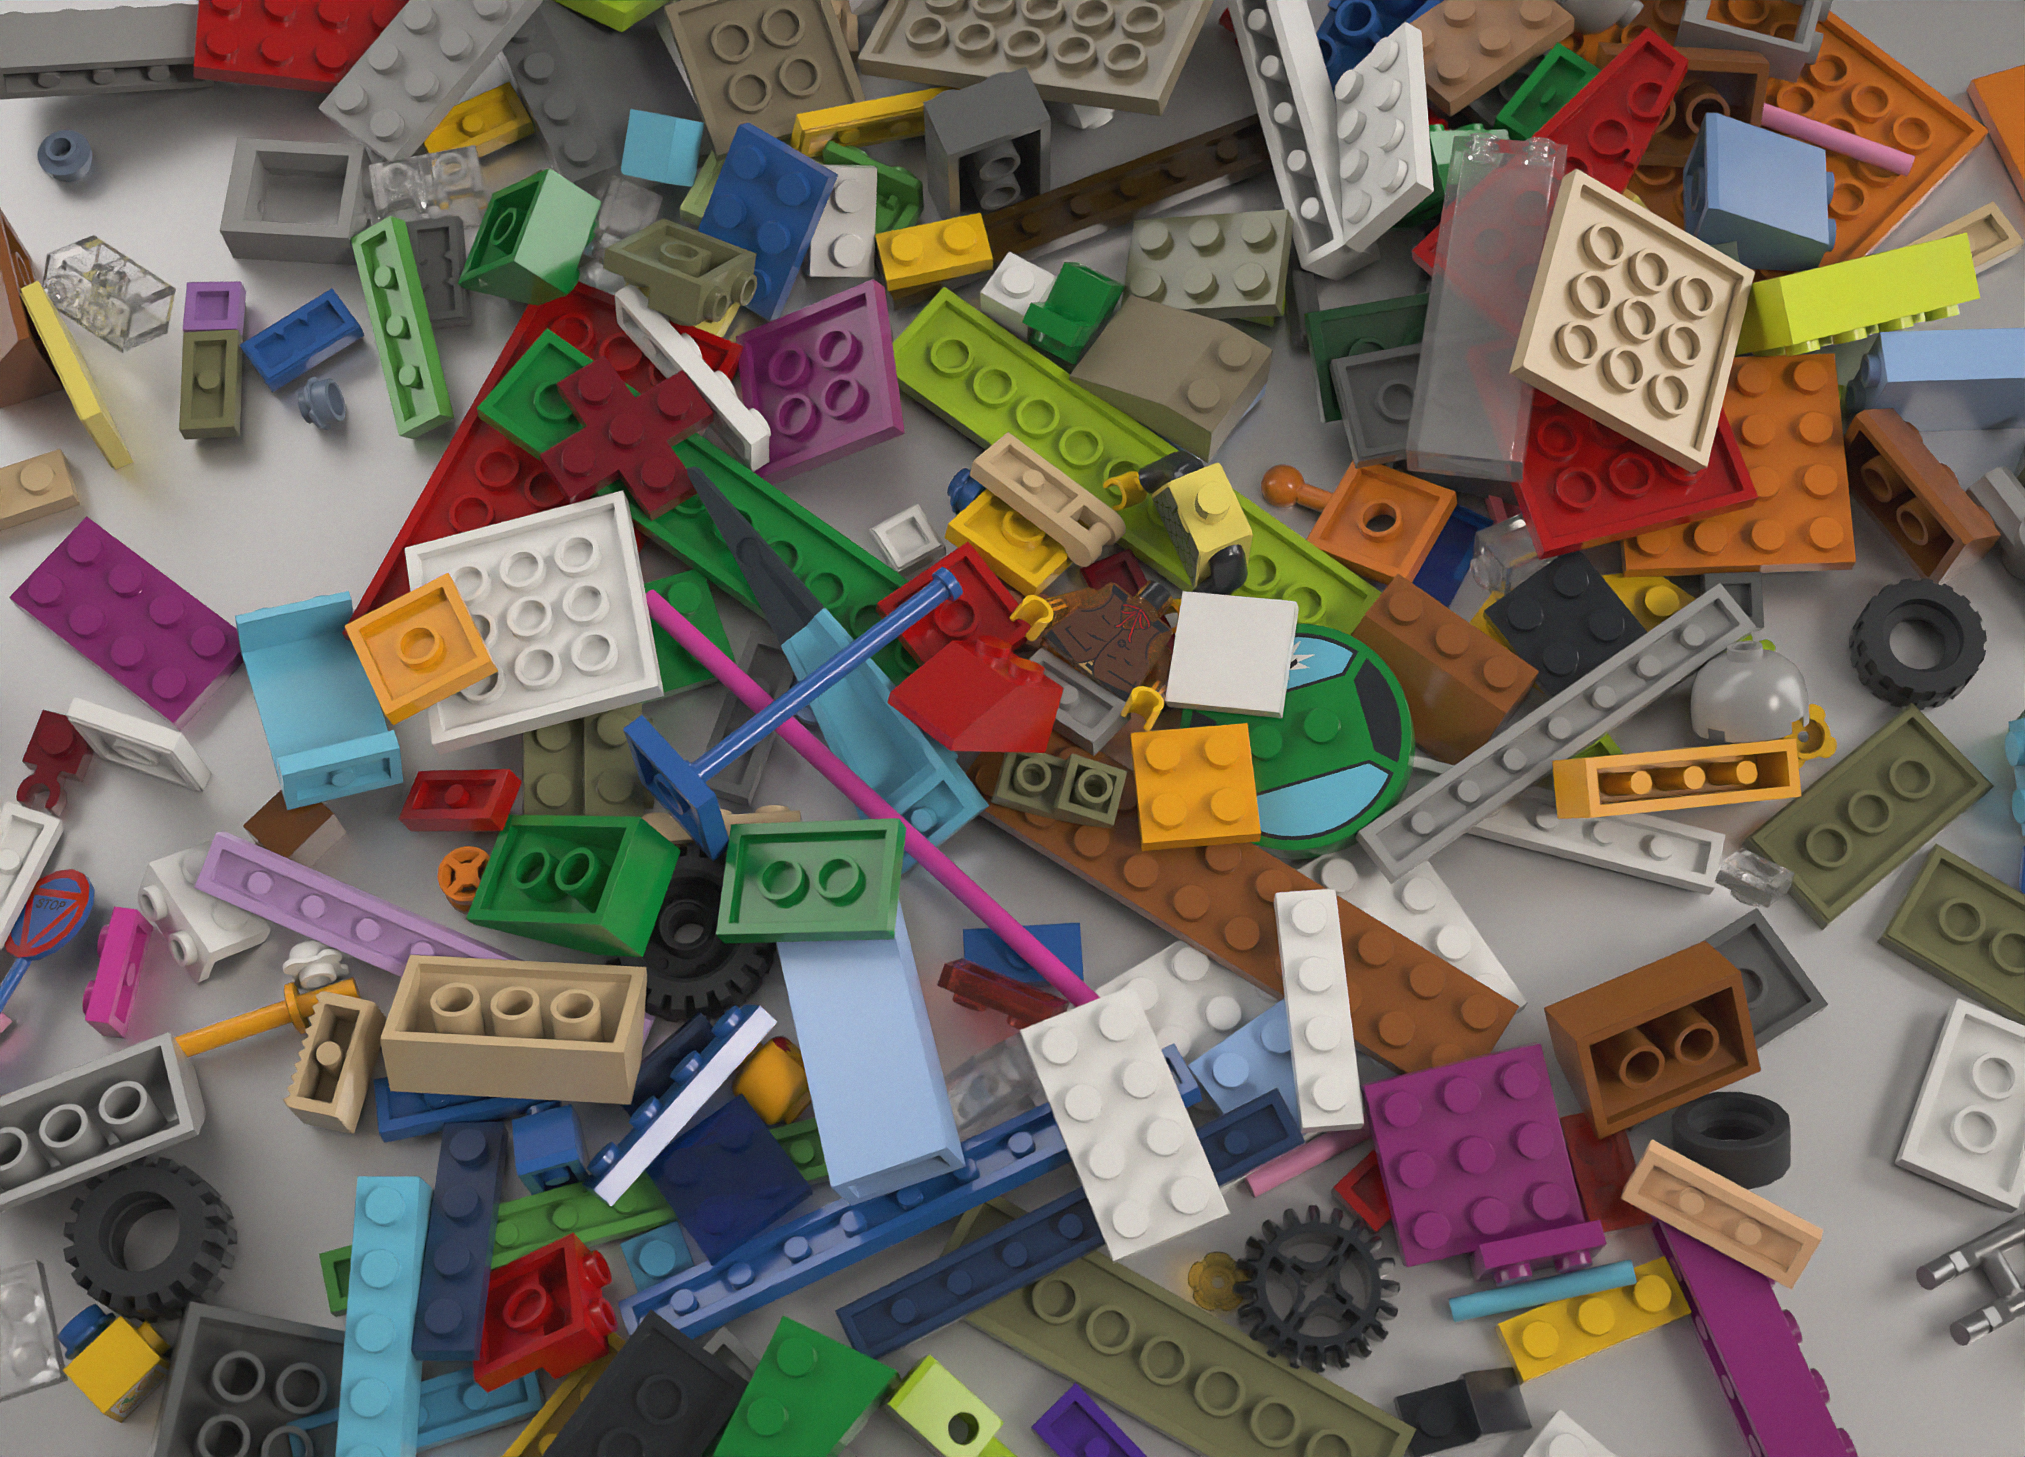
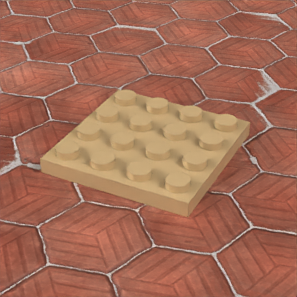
M1575 169L1562 178L1509 373L1691 473L1704 469L1708 465L1755 272L1582 171Z

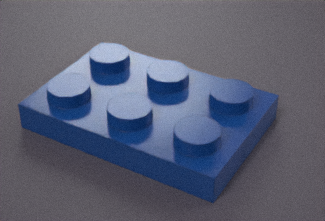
M744 123L738 125L697 231L757 254L754 275L757 277V287L752 300L745 307L768 321L780 318L838 174L753 124Z

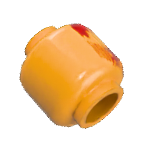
M784 1036L773 1037L764 1045L759 1042L736 1068L739 1072L732 1083L733 1095L767 1125H775L782 1120L787 1124H792L812 1103L801 1050Z

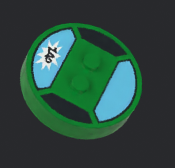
M1296 624L1282 718L1183 709L1180 729L1248 723L1261 828L1260 841L1251 843L1274 857L1284 859L1318 858L1322 855L1347 849L1359 843L1355 837L1361 829L1398 805L1412 773L1415 758L1414 726L1407 700L1396 676L1380 656L1367 645L1346 633L1329 627L1313 624Z

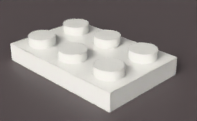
M1959 998L1951 1004L1897 1155L1896 1165L2010 1214L2019 1208L2025 1190V1026Z

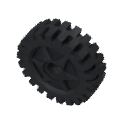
M688 843L687 850H681L643 957L603 955L606 965L646 967L645 1012L652 1016L659 1014L664 1021L677 1023L678 1018L688 1021L698 1012H701L704 1017L710 1015L713 1020L720 1018L725 1013V1009L735 1005L741 1007L745 1004V996L750 992L755 994L762 986L763 975L769 974L772 967L773 952H776V942L724 943L716 935L727 858L726 853L712 861L697 844ZM694 923L704 928L701 936L691 943H680L674 940L676 931L685 924Z

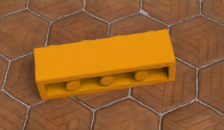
M1796 738L1552 761L1557 819L1595 818L1802 797Z

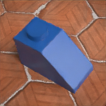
M559 1101L540 1103L526 1110L527 1116L512 1120L517 1175L531 1195L585 1181L591 1175L587 1170L590 1158L581 1120L572 1104L562 1106Z

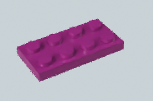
M87 516L9 597L17 608L178 731H181L244 662L240 651L237 629Z

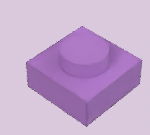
M187 282L183 332L238 329L241 336H243L246 290L242 282Z

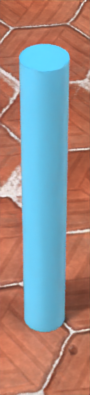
M1628 1259L1449 1298L1454 1323L1633 1285L1637 1284L1632 1261Z

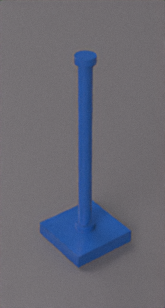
M941 567L934 572L931 583L693 763H690L688 760L684 761L643 715L623 728L641 783L712 861L728 850L729 838L716 794L707 786L706 782L945 600L953 602L963 595L961 585L948 569Z

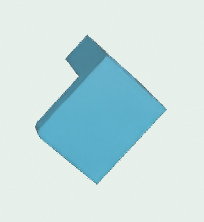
M630 109L621 165L622 174L666 184L692 187L695 182L704 123Z

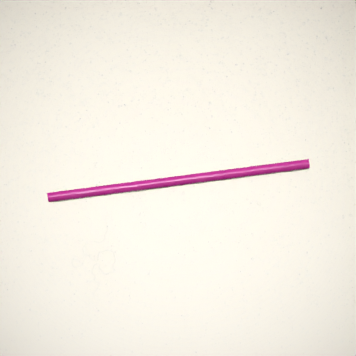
M650 590L646 593L650 617L755 714L775 701L655 590ZM791 717L774 730L870 819L899 818L906 827L904 850L1075 1007L1101 998L794 717Z

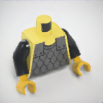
M1178 451L1140 468L1139 472H1126L1104 482V489L1116 485L1122 493L1121 503L1112 507L1115 511L1142 503L1147 497V492L1153 493L1151 498L1194 588L1192 592L1232 595L1245 583L1248 576L1247 567L1253 534L1219 462L1204 467L1202 461L1192 454ZM1182 598L1167 600L1161 606V615L1177 613L1179 618ZM1177 625L1170 630V633H1176Z

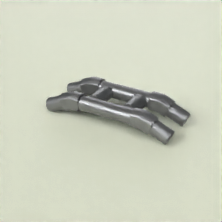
M2025 1213L1917 1269L1916 1278L1918 1283L1924 1289L1932 1290L1981 1265L1999 1294V1299L1950 1325V1334L1959 1345H1968L2025 1314V1285L2022 1286L2002 1254L2025 1241Z

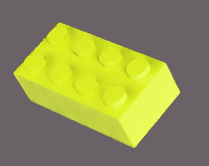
M1958 234L1752 283L1735 355L1753 352L1754 356H1794L1819 350L1820 347L1831 344L1837 345L1867 338V335L1908 328L1914 326L1915 323L1923 321L1929 322L1959 315V303L1980 299L1968 234Z

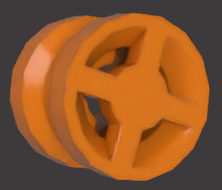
M464 846L454 849L444 857L438 869L437 878L441 890L453 908L465 915H468L477 892L476 889L479 887L490 858L486 851L478 847ZM474 886L476 888L473 890H463L464 887Z

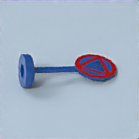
M74 869L59 870L36 882L4 944L7 952L17 959L0 985V1014L31 962L57 952L71 941L85 924L94 904V887L85 874Z

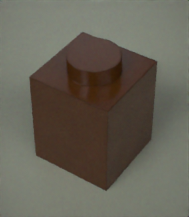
M282 790L243 825L244 829L254 840L255 845L309 868L347 833L335 814L322 802L287 810Z

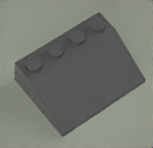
M544 0L497 55L511 85L532 120L535 134L552 169L601 201L599 209L662 184L661 182L624 175L621 172L630 109L703 122L698 107L650 14L628 29L620 32L556 1ZM705 127L703 128L697 169L703 167L712 151Z
M190 1302L182 1312L148 1457H293L288 1434L296 1436L303 1443L304 1457H336L338 1422L309 1431H304L295 1426H287L286 1423L340 1406L345 1331Z

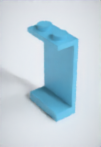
M349 591L316 596L309 600L272 608H261L254 612L235 615L241 655L287 810L403 783L400 747L395 731H388L378 698L352 642L346 640L342 634L345 629L344 626L347 625L353 615L352 599Z

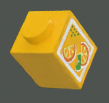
M120 1315L63 1371L104 1415L122 1423L166 1381L171 1361L164 1353L172 1346L147 1320L138 1327Z

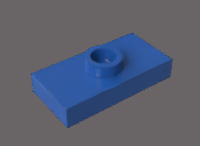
M333 288L243 342L240 344V347L273 393L365 335L360 324Z
M1080 923L1023 926L1084 982ZM990 928L963 929L966 991L1052 987L1045 978Z

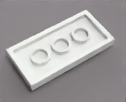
M1407 22L1400 25L1390 36L1382 38L1375 45L1372 52L1353 70L1346 71L1335 85L1344 245L1360 253L1434 191L1422 32Z
M1134 984L1020 1030L1021 1037L1113 1263L1229 1217L1230 1212Z

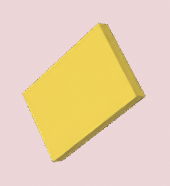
M36 281L21 288L22 293L20 295L85 429L111 468L114 467L117 470L132 463L133 460L73 335L39 281Z

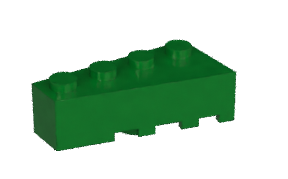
M783 1315L712 1457H838L848 1443H851L867 1424V1420L886 1397L889 1398L903 1380L897 1370Z

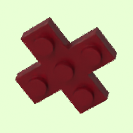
M605 355L557 382L559 395L583 429L539 455L541 465L569 504L583 501L620 478L651 522L697 494L687 475L686 467L671 447L713 423L714 412L683 370L636 398Z

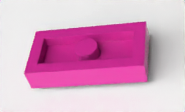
M114 906L110 924H105L99 934L97 953L100 963L95 981L91 980L85 988L82 1008L84 1015H86L85 1021L102 1036L126 1038L154 928L137 909Z

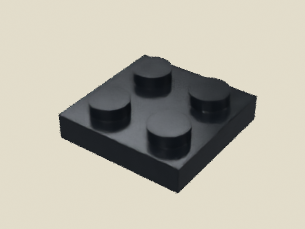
M1581 550L1559 555L1485 609L1483 613L1484 619L1508 649L1539 671L1535 682L1549 700L1647 633Z

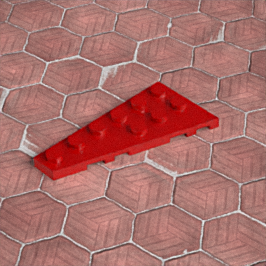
M1647 27L1412 250V260L1505 341L1511 340L1517 346L1563 176L1578 169L1623 195L1687 73L1689 60Z

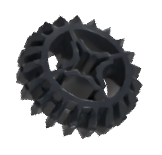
M1309 1205L1305 1217L1306 1223L1304 1224L1300 1223L1297 1213L1292 1208L1287 1209L1282 1216L1284 1232L1275 1222L1267 1219L1263 1222L1261 1230L1268 1243L1252 1236L1245 1243L1246 1250L1256 1260L1239 1258L1235 1265V1271L1252 1280L1235 1283L1232 1288V1295L1240 1299H1252V1302L1240 1307L1237 1310L1236 1316L1239 1321H1249L1258 1318L1260 1323L1254 1326L1248 1335L1253 1341H1261L1266 1335H1269L1274 1340L1267 1351L1271 1358H1276L1283 1347L1292 1351L1293 1353L1290 1357L1291 1368L1299 1369L1304 1355L1312 1356L1313 1372L1322 1375L1326 1369V1355L1331 1354L1334 1364L1339 1371L1347 1370L1350 1366V1356L1347 1348L1349 1347L1360 1359L1366 1360L1371 1355L1372 1350L1364 1335L1373 1341L1382 1343L1387 1337L1388 1331L1377 1319L1385 1321L1394 1320L1397 1316L1398 1308L1381 1298L1396 1296L1400 1291V1283L1394 1280L1380 1279V1276L1392 1271L1396 1263L1392 1257L1374 1259L1373 1255L1382 1247L1384 1241L1377 1235L1364 1244L1359 1239V1236L1362 1234L1366 1223L1360 1218L1353 1222L1349 1231L1340 1227L1339 1225L1343 1219V1211L1340 1208H1334L1328 1223L1320 1222L1318 1206ZM1307 1243H1317L1332 1247L1328 1254L1317 1262H1305L1294 1255L1289 1259L1282 1254V1252L1293 1246ZM1348 1259L1355 1265L1363 1281L1365 1290L1363 1310L1352 1303L1354 1297L1343 1288L1340 1281V1271ZM1331 1267L1332 1270L1326 1280L1328 1286L1324 1293L1331 1294V1298L1320 1295L1315 1301L1311 1300L1306 1309L1300 1312L1299 1309L1306 1298L1304 1293L1308 1285H1301L1300 1282L1303 1280L1306 1283L1312 1284L1317 1277H1322L1327 1268ZM1268 1268L1281 1276L1279 1282L1290 1291L1292 1296V1307L1283 1321L1275 1313L1268 1299L1266 1290ZM1316 1316H1326L1337 1323L1342 1319L1352 1326L1344 1332L1326 1337L1309 1336L1299 1332L1310 1318Z

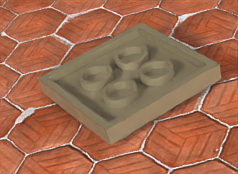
M682 0L664 6V13L717 162L725 160L740 124L751 123L783 142L791 139L797 114L866 101L831 0Z

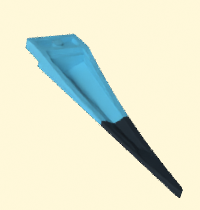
M695 466L687 468V475L739 565L777 637L798 682H800L853 642L854 639L705 473ZM869 658L809 705L830 751L938 848L989 805L955 761L959 756L887 703L890 692L896 686L874 661ZM854 804L860 820L870 819ZM905 850L901 875L918 864Z

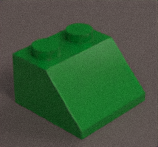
M551 168L494 192L457 284L466 290L537 306L567 296L579 280L580 270L577 267L584 249L591 243L596 234L597 224L595 219L602 202Z

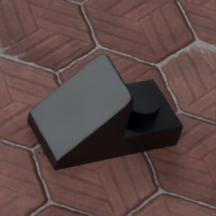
M1513 1367L1463 1373L1456 1381L1396 1396L1393 1400L1399 1420L1416 1429L1407 1447L1410 1457H1430L1532 1428Z

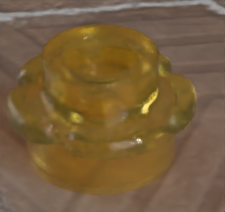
M1219 1251L1210 1252L1205 1255L1201 1262H1195L1189 1270L1188 1285L1190 1288H1193V1300L1200 1308L1212 1312L1216 1309H1221L1224 1312H1228L1237 1308L1244 1299L1237 1298L1239 1294L1232 1292V1288L1237 1282L1248 1281V1276L1243 1275V1271L1236 1268L1237 1262L1229 1254ZM1215 1277L1223 1279L1224 1285L1221 1288L1213 1286L1212 1280Z

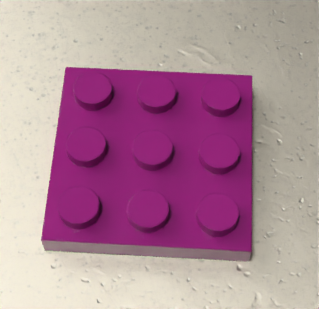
M874 279L736 336V343L743 346V352L738 361L743 405L748 410L751 408L756 409L764 417L771 431V436L769 437V462L754 471V473L771 485L905 434L885 287Z
M1541 1043L1526 1044L1360 1085L1402 1265L1412 1267L1475 1251L1480 1244L1584 1223Z

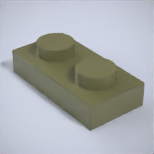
M238 329L183 332L179 431L185 440L240 437L243 351L240 344L243 343V338Z

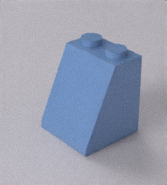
M1706 113L1683 171L1684 231L1708 245L1737 241L1739 262L1749 269L1801 272L1818 268L1824 253L1833 250L1836 239L1835 219H1828L1827 208L1833 197L1834 174L1833 172H1826L1825 150L1718 113Z

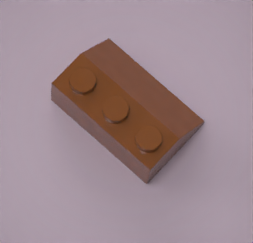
M1598 42L1595 66L1603 70L1629 44ZM1672 46L1689 60L1688 70L1639 165L1685 167L1706 113H1718L1761 128L1770 63L1759 51Z
M1 208L0 408H4L64 390L20 295L22 293L21 288L36 282L30 255Z
M1894 408L1866 409L1855 415L1843 436L1849 493L1920 578L1931 579L1933 583L1943 585L1984 559L2001 534L1995 528L1990 514L1983 507L1975 505L1959 486L1958 479L1951 468L1940 463L1923 444V439L1916 427L1904 421Z
M1400 574L1395 576L1373 603L1352 634V637L1376 652L1396 676L1411 713L1415 734V747L1433 760L1450 765H1456L1500 734L1528 698L1539 673L1530 664Z
M1706 940L1544 1007L1555 1057L1593 1134L1599 1140L1761 1071L1741 971Z

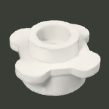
M317 940L306 941L293 947L289 952L290 959L283 964L284 973L292 976L290 981L298 989L309 991L333 984L336 980L343 979L349 974L348 965L341 964L340 962L342 960L341 951Z

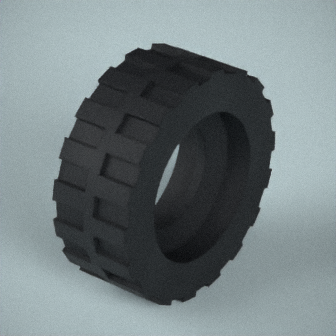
M1912 578L1903 579L1896 585L1889 584L1882 588L1877 596L1874 595L1856 620L1852 628L1855 631L1849 638V648L1852 649L1851 664L1853 668L1856 667L1859 673L1858 679L1861 683L1867 685L1873 691L1872 694L1880 700L1883 698L1891 702L1892 706L1898 708L1907 707L1911 703L1919 710H1924L1925 707L1929 706L1936 708L1944 705L1949 698L1953 700L1959 695L1979 670L1978 667L1983 662L1986 654L1984 644L1987 641L1986 630H1983L1981 626L1982 618L1978 611L1975 612L1970 606L1971 602L1964 595L1960 596L1953 591V587L1947 584L1940 585L1933 583L1931 579L1922 578L1921 581H1912ZM1917 619L1933 625L1940 632L1945 643V653L1942 660L1934 667L1928 669H1914L1901 663L1895 657L1890 647V634L1898 623Z

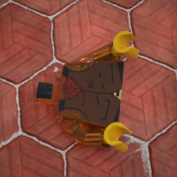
M1148 580L1134 597L1113 582L1106 584L1099 591L1087 587L1047 599L1036 595L1026 596L1009 617L1013 622L1016 619H1022L1030 624L1031 628L1025 637L1030 641H1035L1043 630L1048 629L1042 636L1038 650L1040 648L1045 651L1047 650L1090 678L1093 682L1125 701L1126 703L1120 715L1126 718L1128 713H1137L1146 720L1143 729L1146 731L1152 729L1165 704L1173 652L1168 647L1173 631L1166 623L1159 619L1173 604V598L1169 591L1160 583Z

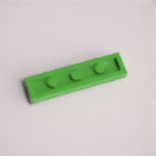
M389 216L350 239L398 434L401 437L415 439L454 419V414L405 220Z

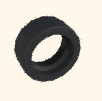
M1714 1092L1680 1105L1672 1115L1673 1151L1747 1190L1767 1186L1785 1175L1791 1166V1126L1789 1114L1778 1103L1765 1097L1744 1092Z

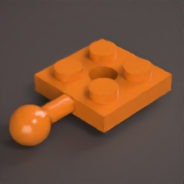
M1354 460L1334 493L1305 483L1299 470L1287 464L1273 466L1264 474L1261 481L1262 495L1271 505L1287 508L1298 503L1321 512L1320 517L1306 539L1350 571L1385 585H1389L1397 574H1400L1411 583L1413 582L1458 504L1455 491L1381 464L1356 469ZM1379 515H1389L1396 519L1391 528L1382 532L1371 531L1366 527L1370 519Z

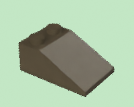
M1130 295L1072 371L1070 381L1206 463H1209L1268 382L1273 350L1226 322Z

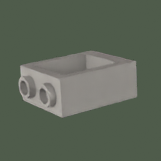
M1686 0L1674 46L1759 51L1770 63L1768 76L1796 83L1804 63L1815 64L1824 36L1823 33L1815 31L1817 21H1826L1833 0H1782L1802 5L1793 42L1707 20L1706 16L1711 0Z
M237 138L220 233L233 258L357 265L350 238L373 226L369 208L371 199H377L380 193L379 169L372 166L364 145ZM270 175L345 179L337 226L261 221Z

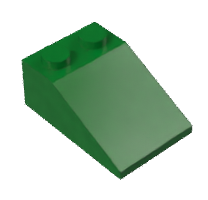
M509 815L503 831H500L466 920L473 925L595 955L643 957L681 850L643 818L637 816Z

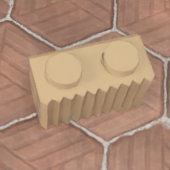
M322 991L315 995L319 1003L312 1006L316 1014L308 1018L312 1026L305 1029L309 1037L301 1041L305 1049L298 1052L301 1060L294 1064L298 1072L290 1076L294 1084L287 1087L290 1095L283 1100L286 1106L304 1124L352 1134L355 1133L380 1050V1038L387 1019L374 1002Z

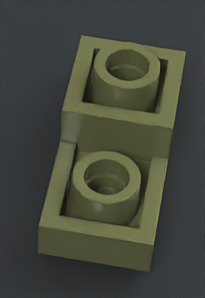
M1005 752L991 803L1055 820L1111 828L1115 822L1127 771L1073 753L1067 760L1046 753Z

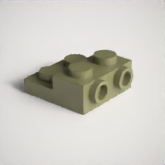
M664 218L605 248L603 269L623 276L624 281L630 285L650 287L648 308L668 315L670 321L679 325L696 326L706 319L719 322L724 317L728 306L734 303L746 306L752 300L757 287V277L754 275L756 253Z
M635 703L522 733V815L644 817V809H653L655 797L641 783L623 728L642 715V703ZM646 718L648 722L654 727L653 719Z

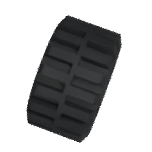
M147 1156L132 1161L131 1169L121 1165L108 1170L110 1177L105 1181L94 1176L85 1185L92 1191L87 1199L84 1201L76 1197L70 1207L72 1211L78 1214L76 1222H65L63 1236L73 1242L72 1246L64 1248L63 1251L65 1261L76 1268L71 1275L77 1285L88 1291L87 1295L117 1314L131 1319L133 1316L142 1322L147 1320L149 1323H156L158 1316H162L168 1321L176 1320L182 1316L181 1308L190 1302L206 1304L201 1295L208 1288L217 1293L225 1283L217 1275L221 1267L232 1269L235 1256L227 1251V1246L237 1244V1231L228 1224L230 1220L234 1219L230 1207L220 1199L222 1196L216 1189L187 1166L183 1165L181 1167L172 1159L159 1157L157 1163H154ZM161 1209L176 1210L180 1225L179 1236L169 1256L160 1264L150 1269L128 1271L123 1251L126 1237L133 1225L143 1216Z

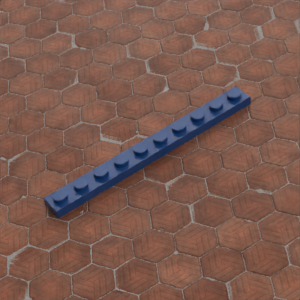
M1175 1043L1162 1048L1161 1051L1185 1108L1203 1101L1199 1086ZM1046 1102L961 1142L960 1145L966 1165L963 1168L852 1206L844 1198H840L617 1302L629 1338L650 1309H652L690 1339H694L1072 1162L1049 1103Z

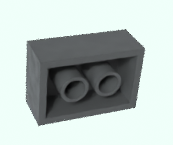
M1026 67L1010 73L999 72L993 74L983 82L960 90H946L939 93L933 99L923 102L928 191L941 220L980 212L981 216L1050 191L1051 118Z

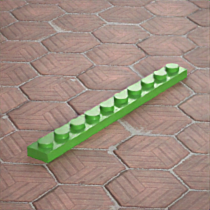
M816 1117L651 1162L612 1206L599 1201L582 1185L584 1181L499 1204L491 1271L573 1232L587 1247L656 1229L676 1220L678 1222L829 1181ZM352 1245L319 1253L330 1313L335 1317L347 1314Z

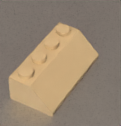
M410 955L380 1038L390 1091L630 1105L642 1061L647 986L646 967Z

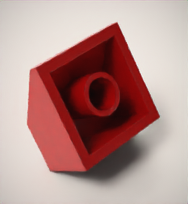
M980 635L977 638V642L952 640L890 692L887 703L950 751L1045 753L1064 688L1043 674L1044 667L1042 665L1020 658L1011 651L1012 645L1009 642L994 636Z

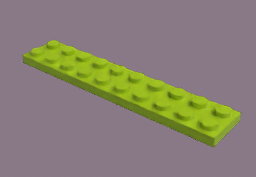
M946 287L940 290L892 343L899 389L985 450L1009 432L1111 509L1113 506L1121 503L1122 493L1116 485L1104 489L1103 484L1107 479L1130 471L1139 472L1140 468L1179 451L1132 417L1070 381L1069 373ZM1233 489L1251 527L1253 537L1247 567V579L1230 596L1296 601L1299 607L1297 624L1325 626L1352 636L1365 613L1382 592ZM1147 492V497L1142 503L1115 511L1121 516L1126 526L1125 534L1115 543L1124 549L1129 548L1132 550L1135 557L1181 590L1192 592L1194 588L1151 498L1153 493Z

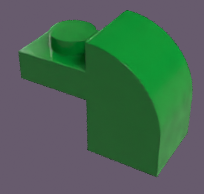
M1064 262L1047 301L1031 302L1022 323L1033 328L1028 342L1073 365L1079 364L1106 328L1125 285L1080 262Z

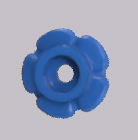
M963 468L948 486L947 494L951 497L950 505L955 514H959L987 489L970 476L971 469Z
M93 1304L78 1313L65 1325L57 1337L67 1349L64 1356L68 1360L75 1359L116 1320L115 1314L109 1313L106 1315L97 1304Z

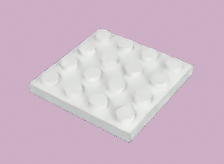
M623 491L405 548L410 591L449 573L456 583L498 669V672L427 708L432 745L439 755L664 696L629 501Z

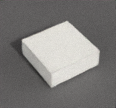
M918 503L870 529L871 539L889 567L903 577L946 555L945 544Z

